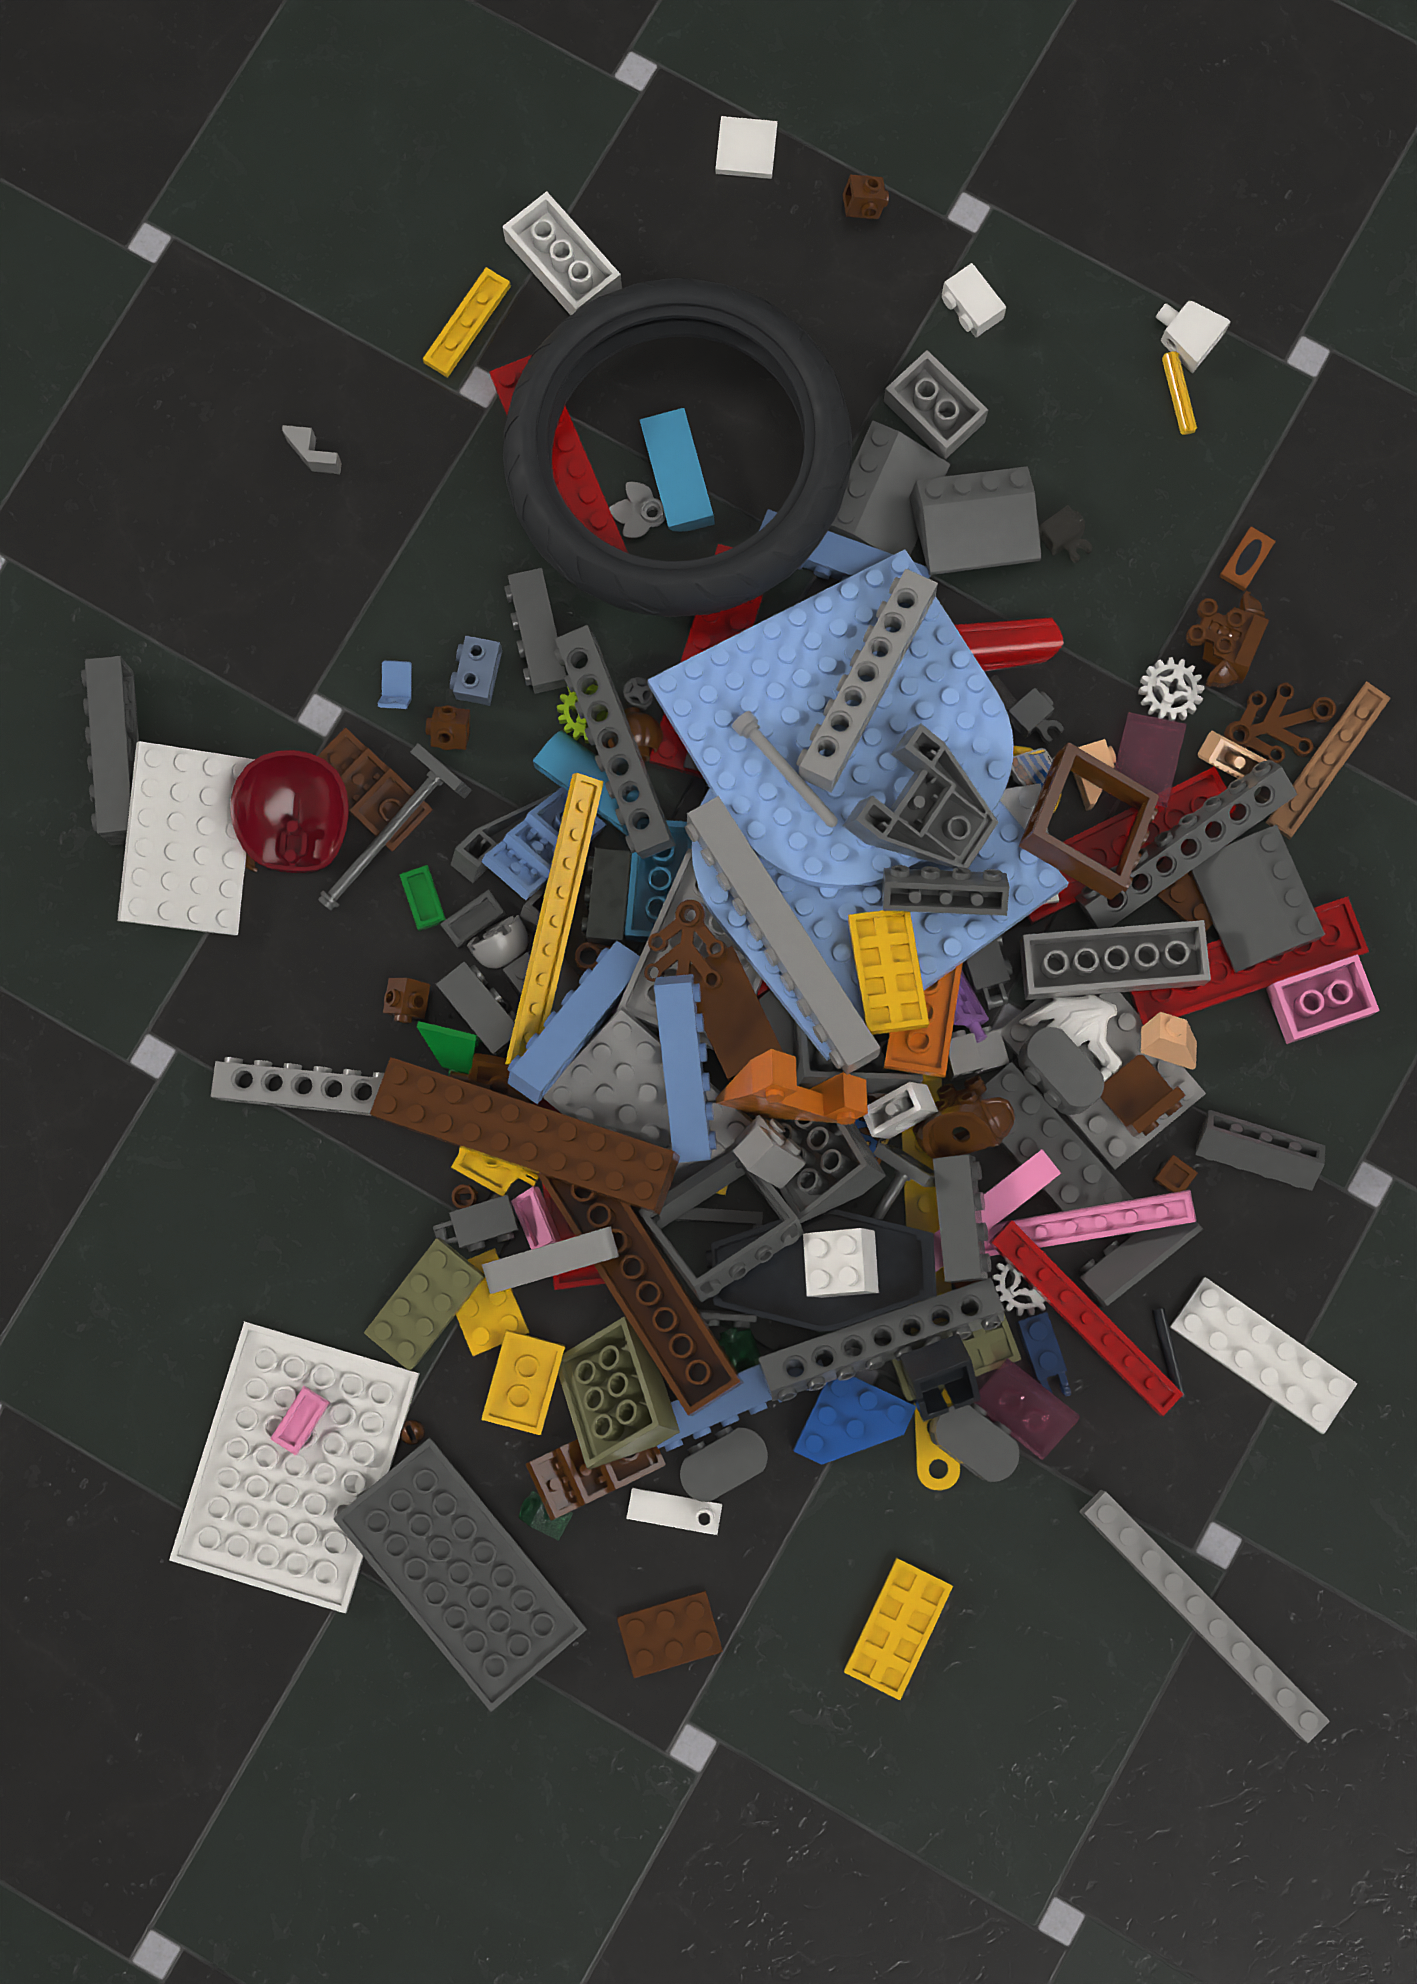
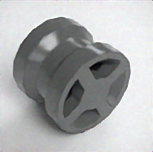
M640 677L627 681L623 694L628 708L636 707L640 711L649 708L653 701V693L648 686V681Z

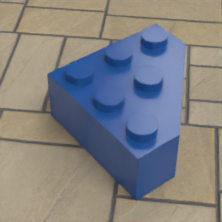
M856 1377L844 1381L836 1379L827 1382L817 1396L793 1451L821 1465L904 1435L916 1406Z

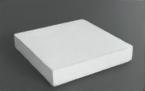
M721 116L716 174L772 179L777 121Z

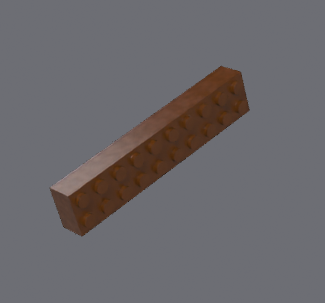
M390 1057L370 1111V1115L378 1120L658 1215L661 1214L680 1160V1156L675 1151Z
M537 1174L575 1236L611 1226L619 1257L596 1263L594 1266L687 1415L693 1416L743 1384L744 1382L633 1206Z

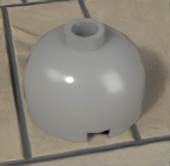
M519 915L515 918L511 916L487 928L483 939L480 940L477 935L467 945L480 964L487 968L498 969L507 967L526 952L529 943L528 932Z

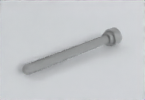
M746 711L740 715L732 724V728L739 736H744L746 739L750 738L827 826H836L838 822L836 816L758 730L760 728L757 724L758 719L751 711Z

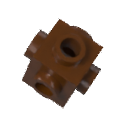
M850 175L842 194L846 217L879 219L883 208L887 207L889 202V191L885 190L883 177Z
M449 705L435 706L432 718L427 717L426 735H431V747H439L443 750H466L470 737V709H460Z
M389 978L387 991L384 996L383 1013L393 1015L394 1021L411 1024L412 1019H425L430 984L410 978Z

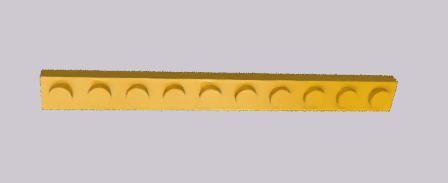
M580 773L572 774L506 1058V1065H510L517 1055L521 1057L528 1050L526 1049L528 1041L535 1033L541 1034L546 1028L543 1025L551 1014L604 783Z

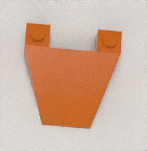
M770 1049L751 1059L716 1097V1104L735 1108L755 1116L761 1115L764 1118L830 1122L847 1125L868 1114L866 1079L850 1074L846 1075V1073L842 1072L810 1089L797 1086L796 1057L774 1049Z

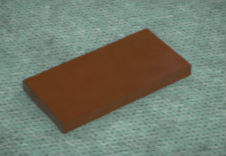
M733 946L727 948V952L722 958L717 959L711 956L704 958L713 970L720 972L723 976V983L717 989L706 987L703 983V977L693 964L690 966V974H693L694 984H700L701 1002H696L697 1014L703 1013L704 1031L728 1081L734 1079L751 1059L768 1050L774 1049L783 1052ZM716 974L709 976L708 981L710 985H714L717 982Z

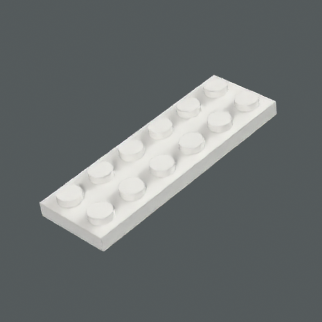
M1206 1277L1201 1279L1169 1326L1321 1434L1326 1432L1357 1385L1355 1381Z

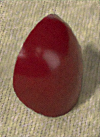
M284 750L264 754L244 768L233 787L230 812L236 836L251 859L272 870L307 873L327 867L338 854L347 829L349 804L345 784L333 766L323 758L311 753Z

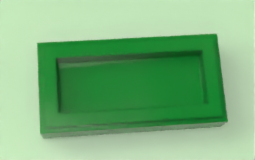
M428 865L399 874L418 931L444 922L446 918Z

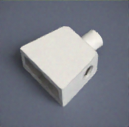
M1188 301L1180 312L1166 303L1156 315L1158 320L1168 326L1164 331L1161 342L1170 352L1176 351L1179 354L1180 362L1191 373H1194L1222 338L1231 322L1227 318L1193 301Z

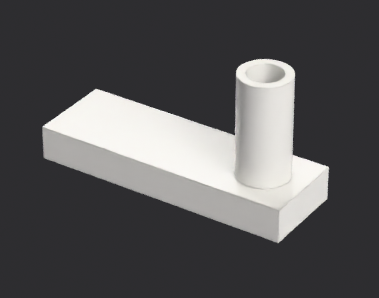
M632 1487L626 1519L717 1535L722 1504L701 1502L694 1498Z

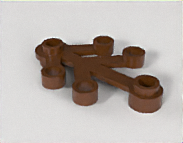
M1281 683L1275 690V699L1263 722L1251 725L1257 711L1262 709L1267 701L1263 692L1254 691L1247 699L1248 706L1240 721L1230 723L1224 731V737L1244 748L1248 747L1266 756V760L1270 759L1277 764H1280L1285 758L1284 749L1280 746L1272 747L1256 738L1257 736L1267 734L1292 747L1296 755L1305 757L1313 750L1312 741L1306 737L1300 738L1284 728L1311 720H1316L1320 723L1327 722L1335 715L1336 705L1332 699L1320 697L1312 704L1311 708L1279 717L1286 702L1294 695V688L1291 684ZM1281 688H1285L1289 691L1288 697H1284L1280 694ZM1252 697H1259L1262 703L1255 705L1252 702ZM1318 707H1322L1326 710L1325 716H1321L1318 714ZM1234 732H1240L1243 735V740H1236L1233 736ZM1299 743H1305L1308 746V751H1301ZM1272 751H1277L1280 754L1279 760L1271 757Z
M696 900L681 902L675 912L676 919L659 933H654L649 937L648 945L650 949L656 952H663L668 947V940L682 931L679 944L656 963L646 966L644 975L647 980L655 982L656 978L650 976L652 968L657 967L659 971L657 977H664L665 971L678 961L676 976L689 975L692 963L703 977V983L706 987L717 989L722 985V974L711 968L693 944L696 932L707 945L706 950L711 957L719 959L724 957L727 952L726 944L716 939L704 923L706 912L700 902ZM690 910H694L696 913L692 921L687 919V913ZM661 937L663 943L659 948H656L654 941L656 938ZM719 943L721 951L718 954H714L712 948L715 944ZM711 974H716L717 982L714 985H710L708 981Z

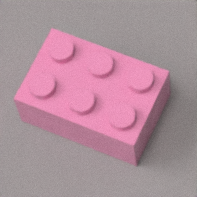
M1358 954L1275 982L1266 988L1286 1044L1366 1018L1379 1011Z

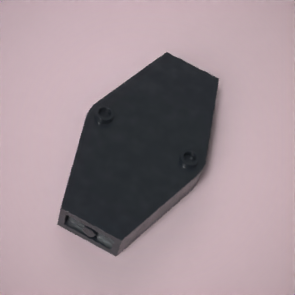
M831 1209L800 1223L804 1234L856 1228L874 1230L879 1293L825 1298L807 1296L804 1240L802 1235L794 1244L785 1246L773 1254L768 1261L758 1264L749 1270L744 1277L734 1280L722 1288L717 1295L709 1297L708 1300L714 1299V1305L818 1332H834L937 1296L933 1233ZM779 1219L711 1243V1250H706L707 1269H713L783 1221Z

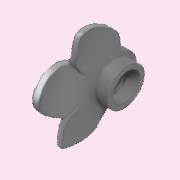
M627 482L626 493L628 499L619 501L609 507L613 518L625 524L623 536L629 538H638L645 535L650 527H657L666 519L662 501L654 498L651 489L639 482ZM650 510H655L658 513L655 517L647 515Z

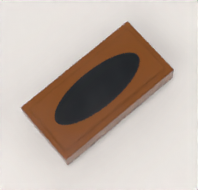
M1250 527L1219 577L1245 591L1276 541Z

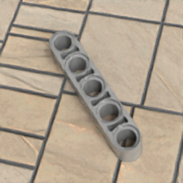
M610 1226L482 1264L489 1292L492 1294L619 1257Z

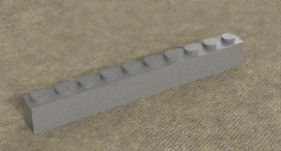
M719 796L687 813L685 830L693 842L698 841L703 849L700 852L705 863L709 867L713 865L718 872L716 878L724 891L729 890L734 898L732 903L735 910L740 916H746L750 923L748 929L756 941H762L766 948L764 954L768 962L773 967L777 965L781 971L780 979L788 992L793 990L797 996L798 1001H796L800 1012L805 1018L807 1016L811 1018L815 1025L813 1026V1031L821 1043L826 1042L830 1048L829 1056L836 1068L842 1067L846 1075L877 1058L880 1052V1046Z
M1100 1490L1079 1511L1300 1739L1309 1743L1330 1722L1106 1491Z

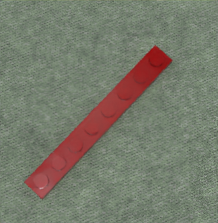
M1009 1220L989 1241L999 1254L1159 1416H1164L1184 1395L1013 1220Z

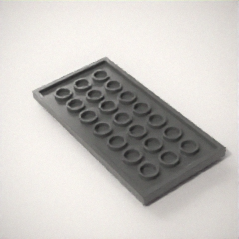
M430 1437L333 1518L490 1712L587 1630L585 1625Z

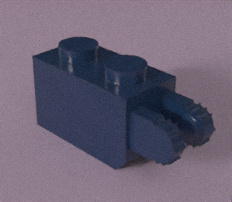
M1040 1313L1014 1322L1034 1380H1038L1046 1403L1053 1401V1393L1047 1381V1377L1053 1375L1057 1376L1059 1388L1064 1397L1070 1396L1071 1389L1065 1375L1067 1368L1048 1313Z

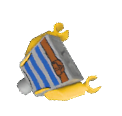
M1014 746L1011 773L1006 789L1040 783L1042 788L1054 758H1051L1046 749L1043 748L1033 750L1030 747ZM1061 793V795H1060V797H1059V800H1058V802H1057V805H1056V807H1055L1054 812H1055L1056 809H1057V806H1058L1059 801H1060V799H1061L1062 793Z

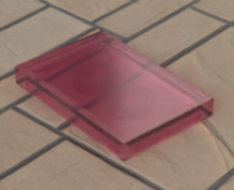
M1128 712L1115 770L1159 795L1156 805L1167 807L1187 724Z
M1008 1358L979 1390L981 1400L974 1402L987 1412L986 1416L992 1421H999L1012 1431L1010 1435L1041 1460L1051 1452L1080 1418V1415Z

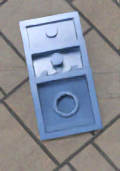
M561 787L528 812L525 820L510 830L503 841L487 852L481 861L525 900L531 897L548 881L568 791L564 787ZM597 816L590 842L606 826Z

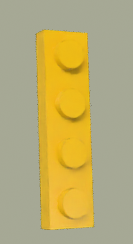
M486 267L423 357L424 364L448 378L511 287L510 281Z

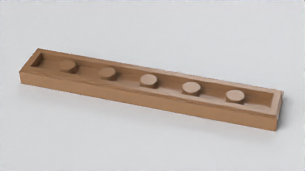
M1366 681L1292 784L1298 795L1272 812L1265 822L1271 827L1277 825L1282 835L1289 840L1292 838L1391 699L1389 696Z

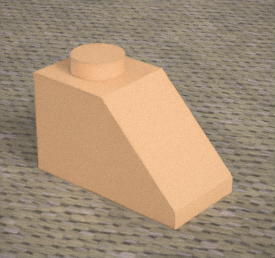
M1105 739L1078 747L1114 769V763H1116L1115 752L1112 746H1107ZM1073 772L1086 811L1091 810L1103 789Z
M1159 1012L1142 1026V1054L1192 1070L1196 1068L1197 1041L1187 1020Z

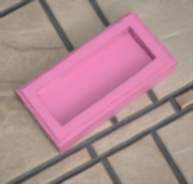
M531 1187L511 1200L531 1250L562 1241L539 1187Z
M303 1386L270 1439L294 1455H298L331 1402Z

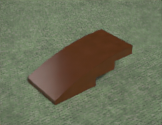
M346 727L318 755V757L323 758L333 766L343 780L348 796V812L375 837L378 836L415 793L406 782L383 763L369 748L362 744ZM423 801L385 846L393 852L433 809Z
M578 1439L526 1463V1467L550 1520H554L666 1465L660 1450L655 1446L588 1469Z

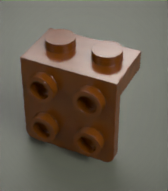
M1137 1055L1104 1082V1090L1100 1098L1130 1134L1135 1137L1141 1132L1145 1136L1160 1125L1156 1121L1160 1116L1166 1113L1169 1117L1183 1106L1179 1101L1186 1095L1178 1086L1172 1089L1144 1055Z

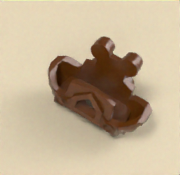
M1247 590L1240 600L1239 609L1234 607L1226 615L1217 613L1218 605L1215 600L1206 598L1201 601L1197 608L1201 622L1199 625L1190 627L1186 633V640L1192 646L1202 645L1205 641L1202 660L1215 666L1205 683L1207 687L1224 688L1229 685L1233 686L1235 683L1240 684L1244 681L1270 619L1265 617L1261 603L1251 596V593Z
M973 1076L964 1082L965 1089L957 1091L953 1084L941 1086L937 1090L939 1101L935 1102L938 1112L914 1125L912 1131L919 1147L933 1159L955 1155L960 1156L986 1149L989 1146L993 1147L1002 1142L1014 1124L1015 1113L1010 1102L1001 1097L983 1099L982 1094L987 1090V1087L980 1076ZM956 1127L966 1128L964 1131L953 1134V1129Z

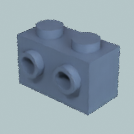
M465 636L464 644L458 645L456 661L459 662L457 672L452 673L450 680V689H453L456 699L490 706L502 654L500 642Z

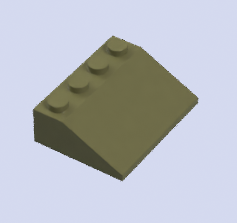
M627 1317L619 1319L563 1354L558 1375L588 1469L650 1449L680 1433L661 1372Z

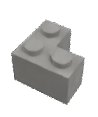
M991 1026L982 1028L987 1038L979 1043L976 1042L974 1033L966 1034L965 1030L952 1033L946 1070L949 1082L1005 1068L1010 1064L1000 1029L992 1031Z
M758 1115L734 1140L738 1146L733 1152L749 1172L782 1189L806 1162L799 1155L801 1152L800 1147L790 1138L786 1139L783 1135L786 1130L777 1120L772 1118L769 1121Z

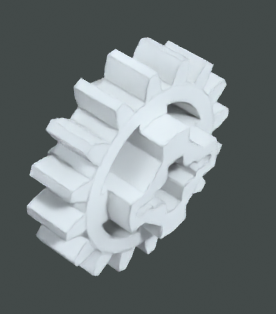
M1173 657L1168 659L1166 665L1160 659L1155 664L1156 669L1149 666L1146 670L1148 676H1143L1140 680V683L1145 686L1139 689L1138 694L1146 696L1142 700L1141 705L1149 704L1151 708L1148 714L1151 715L1156 711L1159 713V721L1164 716H1168L1169 722L1173 723L1176 715L1183 721L1187 717V712L1193 714L1197 708L1194 704L1202 702L1203 698L1197 695L1204 690V686L1197 685L1202 676H1193L1192 672L1195 666L1192 665L1188 669L1185 668V660L1183 659L1178 665L1174 664ZM1164 673H1172L1167 677L1159 676ZM1169 686H1173V687H1174V691H1173L1174 694H1173V695L1170 694V693H1168V692H1169V688H1168ZM1154 694L1157 695L1160 703L1156 700ZM1176 703L1183 704V703H1185L1184 705H1182V706H1180V707L1171 708V705H1173V704H1176Z
M1007 1261L1006 1265L1000 1263L996 1265L997 1269L1001 1272L1000 1275H992V1279L998 1281V1285L995 1288L997 1292L1000 1291L1001 1296H999L1001 1302H1007L1005 1308L1007 1312L1015 1307L1017 1316H1021L1024 1309H1027L1029 1316H1032L1035 1313V1307L1041 1312L1046 1310L1043 1304L1046 1300L1030 1284L1029 1291L1027 1288L1014 1291L1018 1284L1021 1283V1275ZM1008 1271H1010L1009 1273L1012 1276L1011 1285L1006 1288L1005 1278ZM1017 1295L1026 1296L1031 1303H1019L1012 1298Z

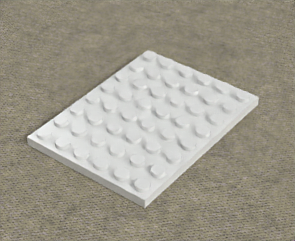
M244 1322L169 1560L347 1613L364 1556L333 1518L391 1470L401 1430L406 1421L420 1373ZM303 1386H306L331 1403L299 1454L294 1455L270 1438Z

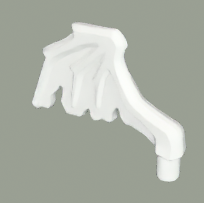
M1095 995L1053 998L1054 1001L1019 1021L1021 1025L1026 1024L1034 1027L1040 1021L1054 1019L1046 1027L1062 1029L1077 1047H1080L1083 1042L1089 1041L1087 1045L1088 1050L1099 1059L1102 1065L1100 1072L1104 1077V1082L1122 1066V1060L1106 1040L1107 1023L1111 1017L1117 1015L1116 1005Z

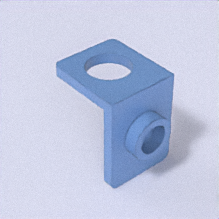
M384 660L382 662V696L378 701V707L406 709L412 700V664L406 661Z

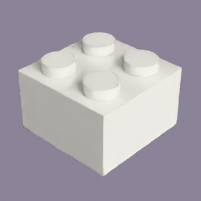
M856 1228L803 1234L807 1296L825 1298L879 1293L874 1230Z

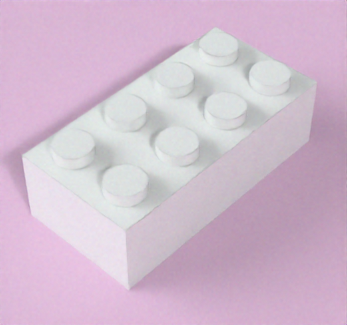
M547 191L503 226L505 242L570 315L594 299L622 289L621 274Z

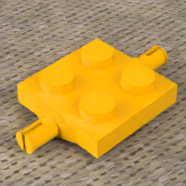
M459 1148V1154L451 1168L500 1196L506 1195L512 1183L518 1178L533 1187L537 1182L528 1178L527 1175L537 1181L539 1179V1176L534 1172L463 1148Z

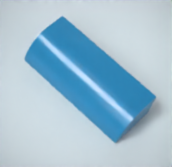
M680 408L640 419L669 529L682 532L714 525V515L685 409Z
M563 730L557 732L533 760L534 767L567 791H569L572 774L580 773L603 781L597 814L626 836L630 835L626 825L622 826L617 818L615 809H618L619 806L616 798L611 799L605 786V782H608L609 779L606 771H600L595 760L596 755ZM631 791L627 796V802L636 801L639 797V791Z

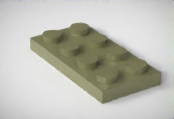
M440 1237L436 1238L368 1326L364 1334L407 1370L412 1371L485 1278V1274Z
M974 1310V1311L965 1313V1315H967V1316H973V1315L977 1314L978 1312H977L976 1310ZM1005 1313L1004 1321L996 1328L991 1330H984L982 1328L973 1331L969 1337L962 1339L972 1360L975 1376L1021 1360ZM946 1320V1321L941 1322V1323H938V1324H936V1325H937V1326H945V1325H947L949 1322H948V1320ZM920 1331L911 1333L908 1336H916ZM891 1360L906 1402H909L913 1399L902 1360ZM943 1385L938 1386L939 1390L944 1388Z

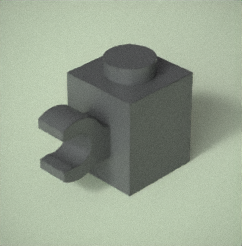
M1036 688L1032 689L1007 713L1010 723L1025 739L1036 730L1040 734L1042 741L1049 745L1053 739L1048 735L1047 730L1055 729L1058 734H1061L1064 730L1058 721H1048L1055 709L1052 706L1053 701L1045 692L1039 693Z

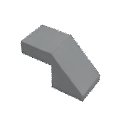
M283 425L282 431L287 442L311 471L340 474L342 463L338 453L315 451L316 437L312 428Z

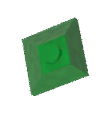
M418 1021V1030L445 1071H449L448 1076H450L451 1070L469 1074L474 1054L481 1052L483 1043L479 1037L474 1034Z

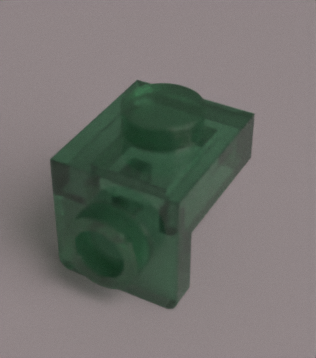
M734 1327L719 1334L721 1339L718 1340V1343L721 1347L724 1346L728 1358L737 1373L760 1364L759 1357H761V1354L750 1328L738 1332L737 1328Z
M532 1491L530 1496L522 1503L519 1519L528 1526L559 1541L573 1512L570 1511L554 1520H550L540 1495Z

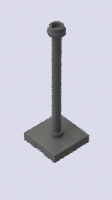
M419 743L410 752L430 769L427 773L429 777L327 893L323 890L320 893L321 896L318 900L329 910L332 911L334 907L337 908L340 905L337 899L437 785L441 786L445 782L464 799L472 791L471 788Z
M879 1143L873 1154L894 1167L896 1175L870 1218L883 1220L906 1181L912 1179L923 1187H936L934 1170L895 1145Z

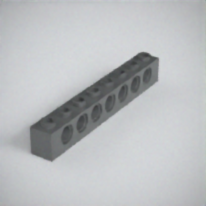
M586 625L555 638L558 649L554 650L559 664L566 666L569 675L564 676L570 692H575L578 701L575 702L576 710L580 718H585L589 728L585 729L586 736L591 746L596 745L599 754L595 756V760L600 771H606L609 781L605 782V786L611 799L616 798L619 808L615 809L620 824L622 826L626 825L630 835L626 836V841L631 852H636L642 859H645L676 846L594 632ZM588 658L585 667L576 668V664L580 659ZM598 684V689L594 694L586 695L589 686ZM601 711H608V716L604 721H596V717ZM610 738H619L618 743L615 747L610 749L606 748V744ZM629 764V769L625 774H616L617 768L620 765ZM638 790L639 797L637 800L627 802L628 794L631 791ZM643 817H649V825L645 829H637L638 821Z
M1270 759L1260 762L1253 767L1249 774L1242 779L1231 782L1228 789L1218 796L1207 799L1197 811L1185 815L1176 826L1169 831L1161 832L1152 843L1145 848H1141L1139 850L1141 854L1140 861L1130 874L1132 878L1139 874V878L1136 882L1131 883L1126 892L1121 891L1113 899L1107 901L1105 896L1085 886L1081 893L1074 898L1096 929L1111 928L1298 794L1282 766ZM1261 787L1260 793L1254 797L1255 791ZM1237 804L1235 811L1230 814L1231 808ZM1212 822L1211 828L1205 831L1206 826ZM1188 839L1187 845L1181 849V844ZM1164 856L1162 863L1156 866L1158 859ZM1114 866L1109 870L1115 873L1117 866Z
M990 1277L987 1280L958 1288L759 1357L760 1369L772 1401L778 1399L780 1401H787L794 1398L798 1392L807 1389L809 1391L819 1390L827 1382L836 1379L839 1381L850 1379L856 1372L864 1369L868 1371L879 1369L885 1364L884 1362L893 1359L901 1361V1355L953 1335L959 1334L962 1340L969 1337L973 1331L982 1328L984 1330L994 1329L1004 1321L1005 1310ZM965 1308H974L978 1313L973 1316H967L962 1311ZM937 1318H945L949 1323L945 1326H937L933 1321ZM908 1328H916L920 1333L916 1336H908L904 1331ZM879 1338H887L891 1343L887 1346H879L875 1341ZM850 1348H858L862 1351L860 1355L855 1357L849 1356L846 1353ZM821 1358H829L833 1361L827 1367L817 1364ZM793 1368H800L804 1371L798 1377H792L788 1374Z

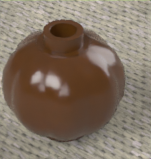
M636 707L627 708L624 712L645 763L650 760L652 749H654V753L658 751V747L663 740V732L658 721L650 714L640 712V709ZM610 738L608 740L609 747H615L619 738Z

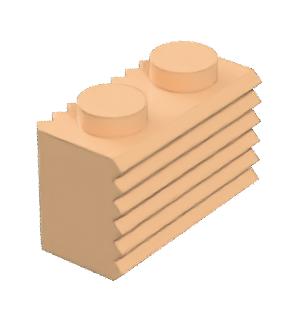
M1214 731L1208 734L1198 752L1199 758L1238 779H1242L1249 774L1258 763L1267 761Z

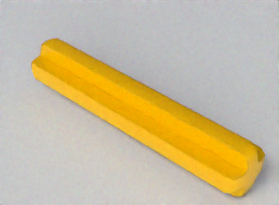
M1176 351L1168 352L1163 355L1162 361L1180 433L1182 435L1192 434L1197 429L1179 354Z

